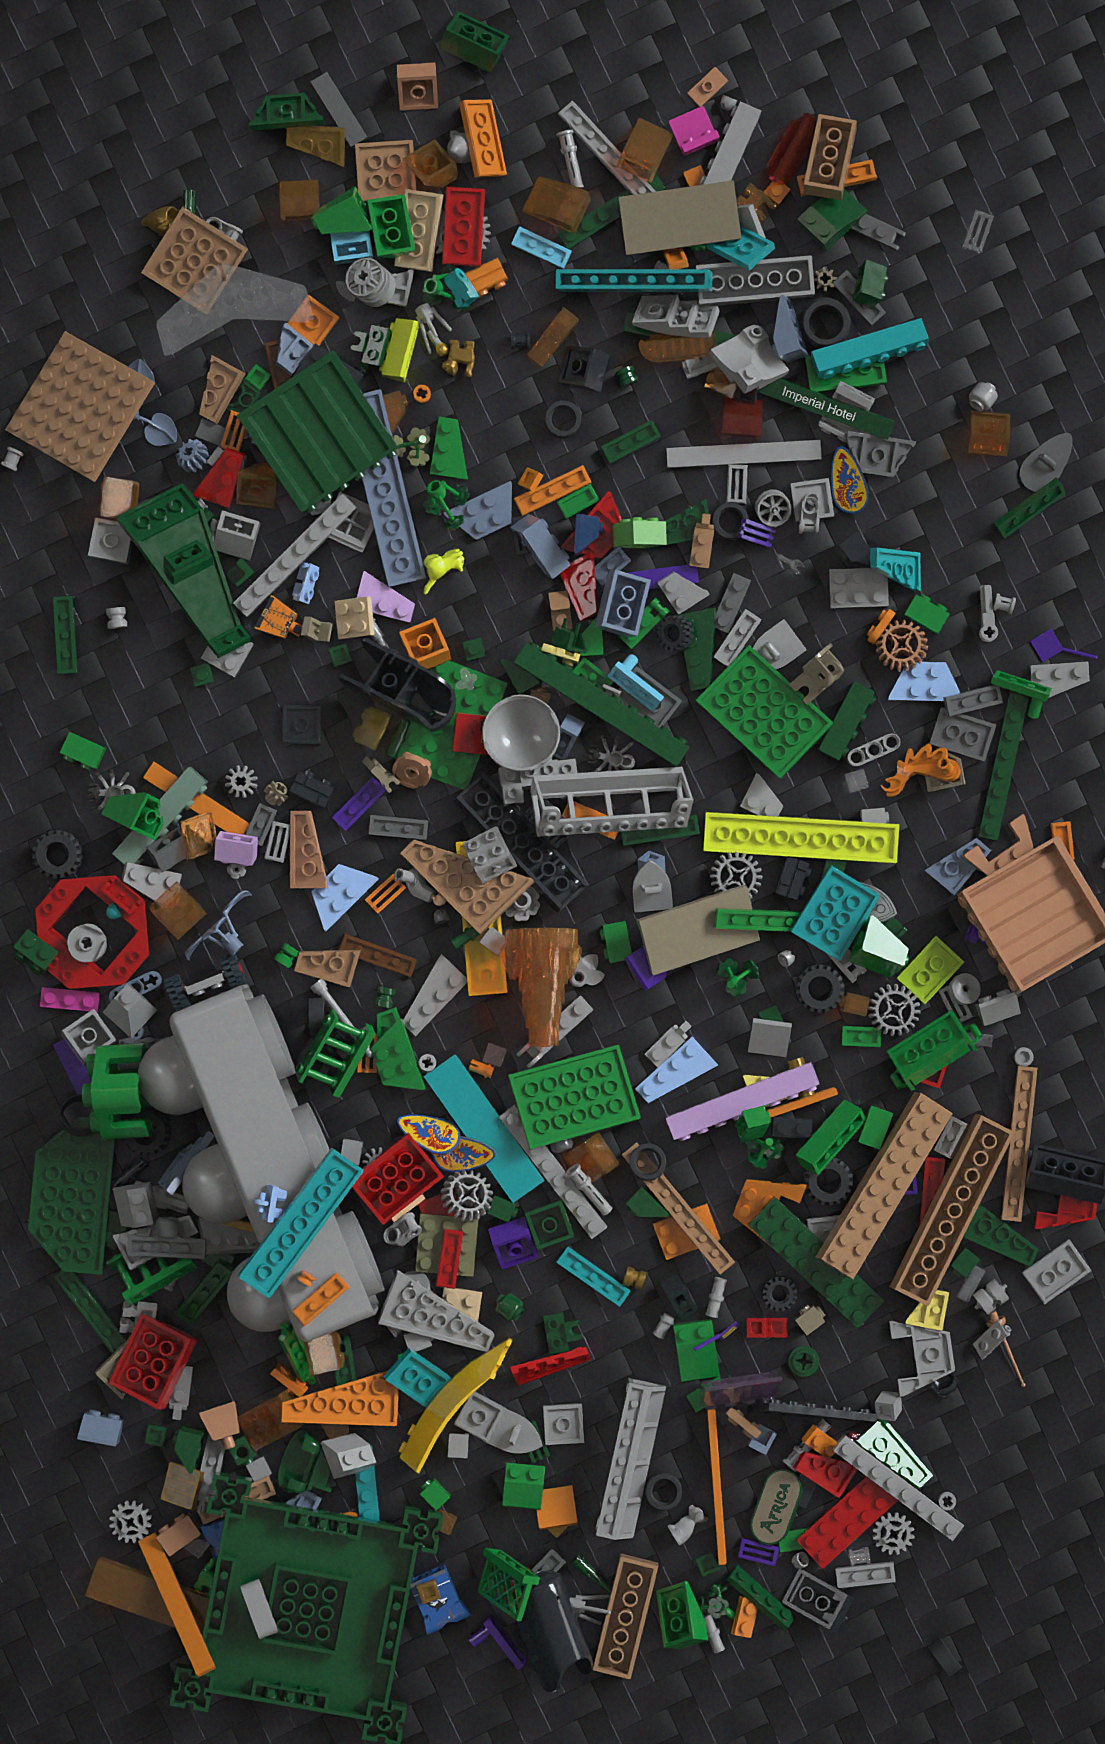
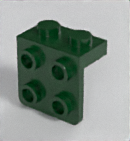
M29 929L26 930L13 947L14 958L21 964H28L31 967L30 970L37 976L40 974L46 975L48 966L59 953Z

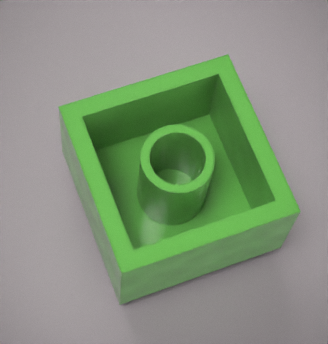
M641 517L622 519L620 523L613 524V548H651L667 545L666 522L658 521V518L642 520Z

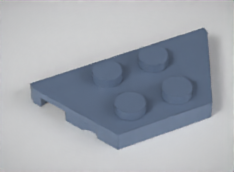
M509 481L467 501L463 506L459 505L451 509L450 512L453 516H464V523L460 525V528L475 540H479L510 525L512 483Z

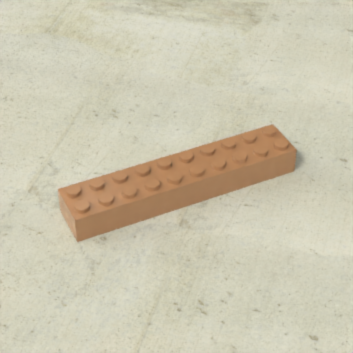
M914 1092L817 1253V1259L844 1276L854 1279L953 1113L924 1094Z
M975 1114L889 1287L929 1306L1015 1132L982 1115Z

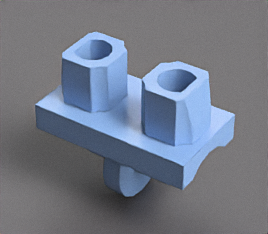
M267 1184L266 1193L260 1192L259 1199H253V1203L258 1204L257 1212H262V1220L273 1222V1220L280 1218L284 1209L275 1208L276 1201H285L287 1191L275 1185Z

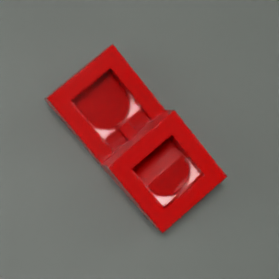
M747 1318V1337L787 1338L788 1318Z

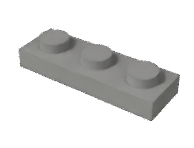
M744 609L713 658L728 667L736 659L761 619L747 609Z
M893 1562L835 1568L838 1588L896 1582Z

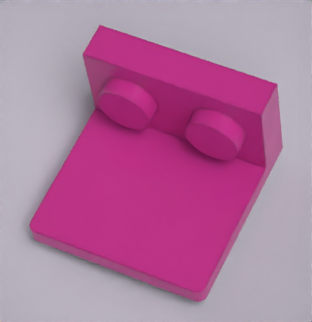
M704 106L669 120V125L683 156L719 141L720 136L717 130H714Z

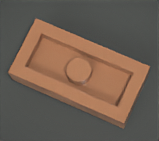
M714 67L687 95L698 107H701L725 86L728 80Z

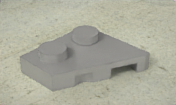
M412 269L399 274H392L396 286L392 298L387 302L388 304L407 307L414 270Z
M756 773L740 807L756 815L779 816L783 805L762 777Z

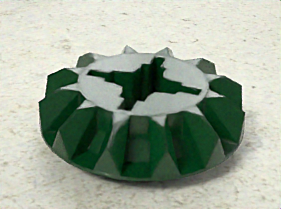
M809 1346L795 1348L788 1359L792 1372L801 1377L814 1374L819 1367V1356ZM805 1353L806 1359L812 1362L806 1363L804 1369H802V1364L796 1360L802 1359Z

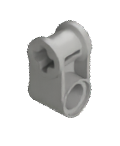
M211 217L206 221L209 224L214 222L219 224L218 230L229 237L231 236L235 241L239 234L243 233L240 228L216 217Z
M807 497L801 503L799 534L803 532L819 534V502L814 497ZM807 501L814 502L815 509L813 511L805 509Z
M414 1213L404 1214L398 1221L387 1228L384 1232V1241L401 1247L419 1235L422 1228L417 1225Z

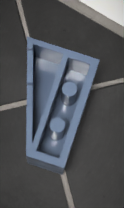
M527 514L523 519L510 527L513 532H518L523 540L521 543L524 547H528L533 555L532 558L547 577L553 579L570 566L568 554L563 549L560 550L557 545L559 543L558 539L553 534L550 535L547 530L549 526L544 519Z

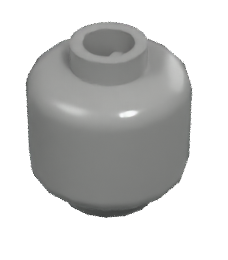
M989 382L978 383L969 394L970 405L977 411L989 410L998 397L995 386Z

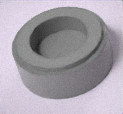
M1021 1047L1015 1051L1013 1058L1017 1065L1026 1067L1032 1063L1033 1053L1030 1049Z

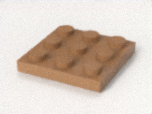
M413 140L355 144L358 192L364 202H367L369 199L402 195L405 193V189L416 190Z

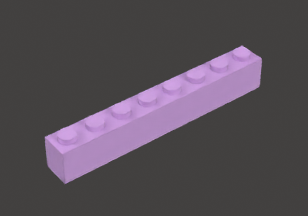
M808 1062L668 1116L666 1120L674 1140L679 1138L680 1141L690 1138V1134L696 1131L698 1134L709 1131V1126L715 1125L717 1128L727 1124L726 1120L733 1118L734 1121L738 1120L743 1110L767 1104L772 1107L781 1103L780 1099L787 1097L790 1100L798 1097V1092L803 1090L806 1093L816 1090L819 1080L812 1063Z

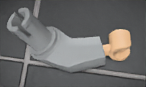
M399 868L395 871L394 878L398 881L406 882L413 896L429 903L433 900L437 906L443 905L447 901L440 893L437 896L435 895L436 891L427 885L425 878L416 869L407 871Z

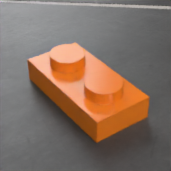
M278 1363L271 1372L273 1377L298 1397H302L309 1388L306 1386V1382H302L298 1377L296 1378L292 1375L290 1369L285 1365L281 1366Z
M813 1424L801 1440L822 1456L831 1458L835 1454L832 1449L837 1441Z
M745 1596L739 1597L731 1634L751 1638L758 1608Z

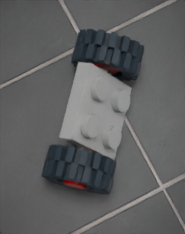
M236 954L220 957L223 967L221 974L188 987L184 986L179 974L164 979L167 993L175 1011L177 1012L191 1006L188 995L193 994L196 997L206 993L205 989L211 987V989L224 986L223 982L226 980L231 989L240 985H246L247 981Z

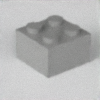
M94 1009L61 1032L62 1037L82 1065L86 1064L88 1054L96 1053L97 1046L114 1045L116 1039Z

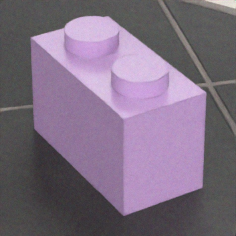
M220 831L215 840L214 860H219L222 863L232 862L238 863L241 866H252L257 858L258 837Z

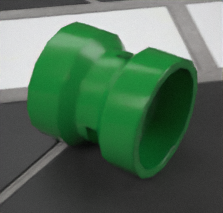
M283 942L280 952L276 953L274 959L290 968L293 964L292 960L300 952Z

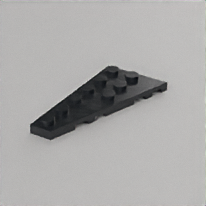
M770 1399L762 1400L761 1404L748 1405L747 1413L765 1412V1414L769 1415L782 1414L783 1416L825 1417V1419L840 1420L842 1418L845 1421L877 1422V1414L870 1413L868 1409H859V1412H853V1408L841 1407V1410H834L835 1406L823 1405V1408H817V1404L812 1403L799 1404V1402H781V1400Z

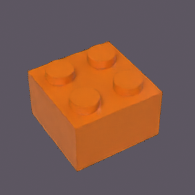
M435 618L399 632L408 658L416 659L418 664L424 668L429 669L451 660L449 648Z

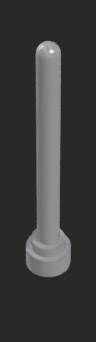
M323 979L310 987L314 994L317 993L318 996L321 995L325 999L331 1010L336 1011L340 1022L354 1027L327 992V984ZM370 1047L365 1052L368 1058L373 1057Z

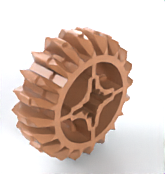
M897 620L895 621V626L889 623L887 625L889 630L885 628L882 632L883 634L878 638L880 641H876V646L879 647L876 649V653L880 654L879 660H884V666L891 664V670L897 666L898 672L901 671V667H905V671H909V665L915 669V662L921 664V658L926 657L924 651L928 650V646L924 645L927 643V638H923L925 636L924 631L919 632V626L913 628V622L906 625V620L902 621V625H899ZM897 633H906V635H904V636H902V637L897 636L896 634H897ZM913 638L918 644L915 653L909 646ZM888 639L891 640V644L894 646L891 654L886 649ZM901 643L902 645L904 643L905 648H898V644ZM900 655H905L908 658L898 659L897 657H899Z

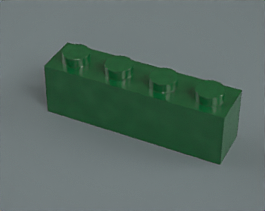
M855 681L852 683L833 720V725L828 729L818 751L837 761L840 758H845L849 750L846 747L848 742L854 741L858 733L855 730L858 723L863 724L867 716L864 713L867 706L871 708L876 699L873 696L875 693L873 690Z

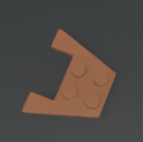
M1021 814L1008 823L1018 841L996 857L988 861L978 845L964 853L962 857L971 862L976 869L989 876L1032 851L1034 847L1025 815Z

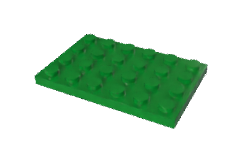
M749 645L696 699V702L772 773L781 779L833 725V722L812 702L806 704L803 701L805 696L799 690L795 692L789 685L790 682Z
M447 661L432 667L430 671L444 679L455 691L457 701L452 720L444 729L435 733L411 721V725L404 738L406 741L402 743L397 758L402 753L409 752L427 759L431 763V778L465 790L470 784L481 754L452 751L456 713L487 716L490 710L498 702L502 701L508 683L452 661Z
M619 1045L508 1075L529 1150L641 1119Z

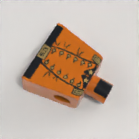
M271 595L255 629L286 639L289 632L299 637L302 632V625L294 622L297 614Z

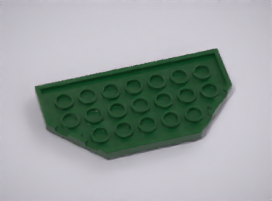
M77 1117L69 1125L74 1128L90 1127V1118ZM62 1129L35 1152L28 1230L64 1272L100 1275L103 1273L115 1139L104 1140L100 1132H94L87 1136H75Z

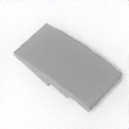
M678 295L642 296L632 324L643 329L669 335L710 338L720 311L718 306H699L698 300L680 301Z

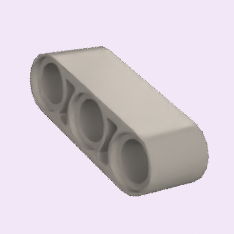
M891 733L855 748L847 754V762L850 766L857 767L895 751L900 746V738L896 734ZM892 737L896 740L894 748H889L886 745L887 738ZM870 745L878 747L877 755L873 756L868 752ZM852 753H858L861 756L859 763L851 761Z
M257 1579L241 1585L240 1587L259 1639L277 1633L278 1630L260 1580Z

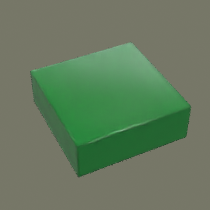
M255 364L245 377V380L261 391L272 376Z

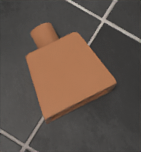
M235 1401L199 1413L213 1441L221 1439L224 1450L235 1447L232 1435L240 1433Z

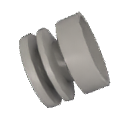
M361 258L355 261L349 267L346 274L348 290L368 306L379 307L386 304L395 292L396 282L394 276L374 259Z

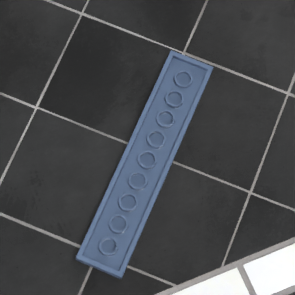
M381 389L363 393L392 436ZM397 454L389 460L385 457L380 461L381 465L374 470L369 468L364 472L365 476L362 477L388 587L426 578Z

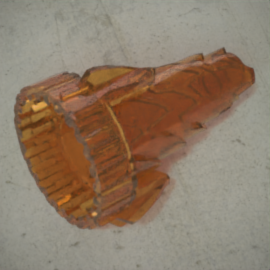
M570 928L506 930V943L500 948V954L509 979L516 980L519 977V992H522V1009L525 1015V1028H528L529 1045L534 1047L559 1046V1021L561 1019L562 1003H565V984H568V980L572 979L582 952V948L578 945V930Z

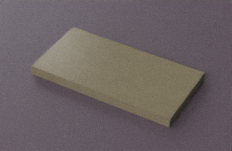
M734 180L619 197L626 255L741 239Z
M741 885L637 919L650 973L656 975L759 941L758 930L718 929L714 927L715 908L752 909L747 886Z

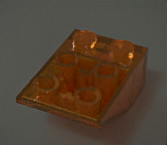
M287 1388L238 1416V1423L254 1451L297 1430L305 1424L281 1422V1402L295 1399L290 1389Z

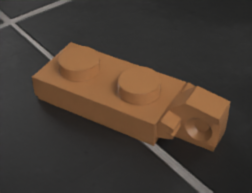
M702 513L701 523H696V527H694L689 566L709 568L714 525H710V514Z

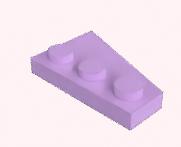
M364 571L357 598L371 597L372 612L374 614L410 623L415 604Z

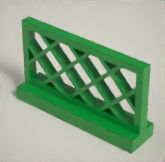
M484 1548L483 1556L487 1558L477 1592L516 1621H522L532 1584L538 1585L540 1577L502 1550ZM502 1571H503V1574H504V1579H503V1580H502V1578H501V1572H502ZM494 1577L496 1578V1585L493 1582ZM512 1578H513V1582H514V1586H513V1587L511 1586V1579H512ZM488 1582L489 1590L485 1591ZM504 1584L506 1586V1592H504L503 1590ZM524 1585L523 1593H521V1586ZM498 1589L499 1597L496 1598L495 1591ZM514 1591H515V1593H516V1599H515V1600H514V1597H513V1592H514ZM506 1597H508V1605H506ZM516 1604L518 1605L517 1613H516V1609H515V1605H516Z

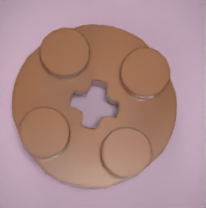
M409 752L402 753L396 759L392 769L393 774H396L400 783L409 788L427 785L432 774L429 760Z

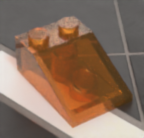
M639 118L620 156L617 167L652 183L674 134Z
M538 177L522 211L575 234L591 198L589 192L576 186Z

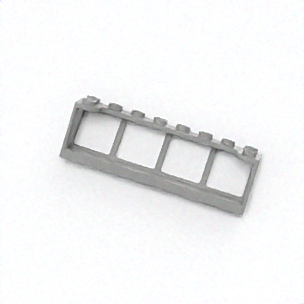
M682 767L533 776L530 788L537 836L687 827L693 804V798ZM682 785L687 798H683ZM676 791L677 800L673 803L671 812L650 813L647 792ZM641 793L645 814L613 816L610 795ZM603 795L605 797L607 816L576 818L573 797ZM566 797L570 818L560 819L561 813L559 808L554 806L545 807L543 799ZM538 800L541 806V816L539 813Z
M628 1378L627 1394L600 1516L597 1519L596 1536L614 1540L633 1538L666 1390L664 1385Z

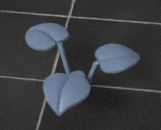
M137 359L129 365V368L155 382L152 371L141 359ZM138 410L133 420L138 419L148 423L144 434L149 443L163 446L174 444L177 441V430L169 416L163 413H156L150 421L139 416Z
M245 890L238 893L222 911L224 917L218 920L212 928L208 929L203 936L188 947L185 952L187 960H190L198 944L206 939L215 942L223 949L226 948L231 955H234L243 946L237 938L239 935L233 928L228 912L242 898L252 895L249 891ZM227 921L232 934L228 932L224 935L218 927ZM213 933H218L222 937V942L211 937L210 935Z

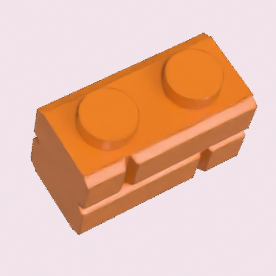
M498 258L465 273L480 296L479 298L487 295V290L491 288L497 290L506 285L505 282L508 281Z

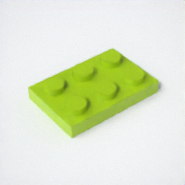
M935 936L900 973L897 979L908 990H912V993L922 1003L926 1004L959 969L964 961Z

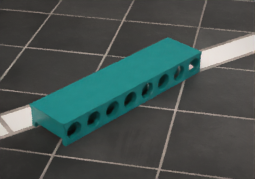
M453 1055L424 1076L465 1136L481 1141L496 1151V1157L487 1163L486 1166L513 1203L545 1181L521 1145L499 1118V1114L457 1055Z

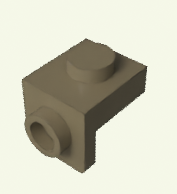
M304 617L302 636L312 641H330L331 623L320 622L312 617Z

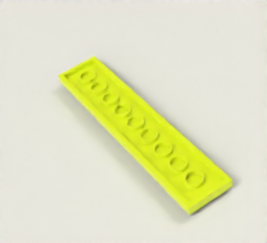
M706 812L704 851L897 863L899 824Z

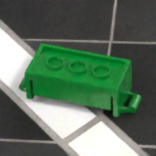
M951 1010L886 1051L897 1068L890 1078L898 1090L909 1087L913 1091L915 1088L911 1081L914 1085H917L971 1051L967 1044L975 1052L977 1050L975 1044L982 1038V1034L975 1023L963 1026ZM968 1029H970L971 1033L975 1037L974 1040H971L968 1033L966 1032ZM900 1073V1075L902 1076L903 1080L905 1081L904 1084L902 1083V1081L900 1080V1078H899V1076H898L897 1074Z

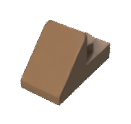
M568 591L548 593L553 631H555L556 626L562 627L564 618H567L566 628L573 629Z

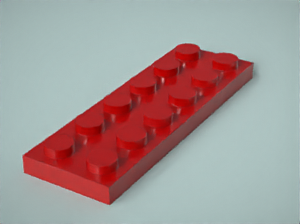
M865 1476L796 1540L823 1569L892 1507L898 1499Z

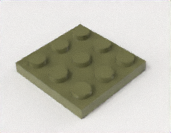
M420 1213L419 1226L422 1228V1231L418 1236L415 1272L438 1274L444 1228L464 1231L457 1275L473 1276L478 1220L473 1218L469 1222L467 1217H465L464 1221H461L459 1216L454 1219L453 1216Z

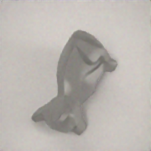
M693 1505L689 1506L688 1516L681 1518L675 1525H668L669 1530L679 1545L686 1542L691 1536L695 1523H702L708 1520V1517L704 1516L700 1508Z

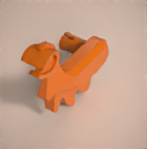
M928 743L915 756L914 751L911 748L908 749L905 762L901 760L897 762V774L885 779L887 783L891 784L890 788L886 789L882 785L881 787L886 792V796L893 797L903 790L906 781L912 775L920 774L952 782L959 778L961 769L956 761L948 758L946 748H939L932 752V746Z

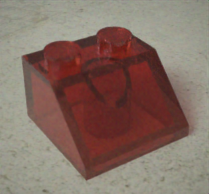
M724 397L721 436L760 438L763 400L757 399L753 405L738 401L734 397Z

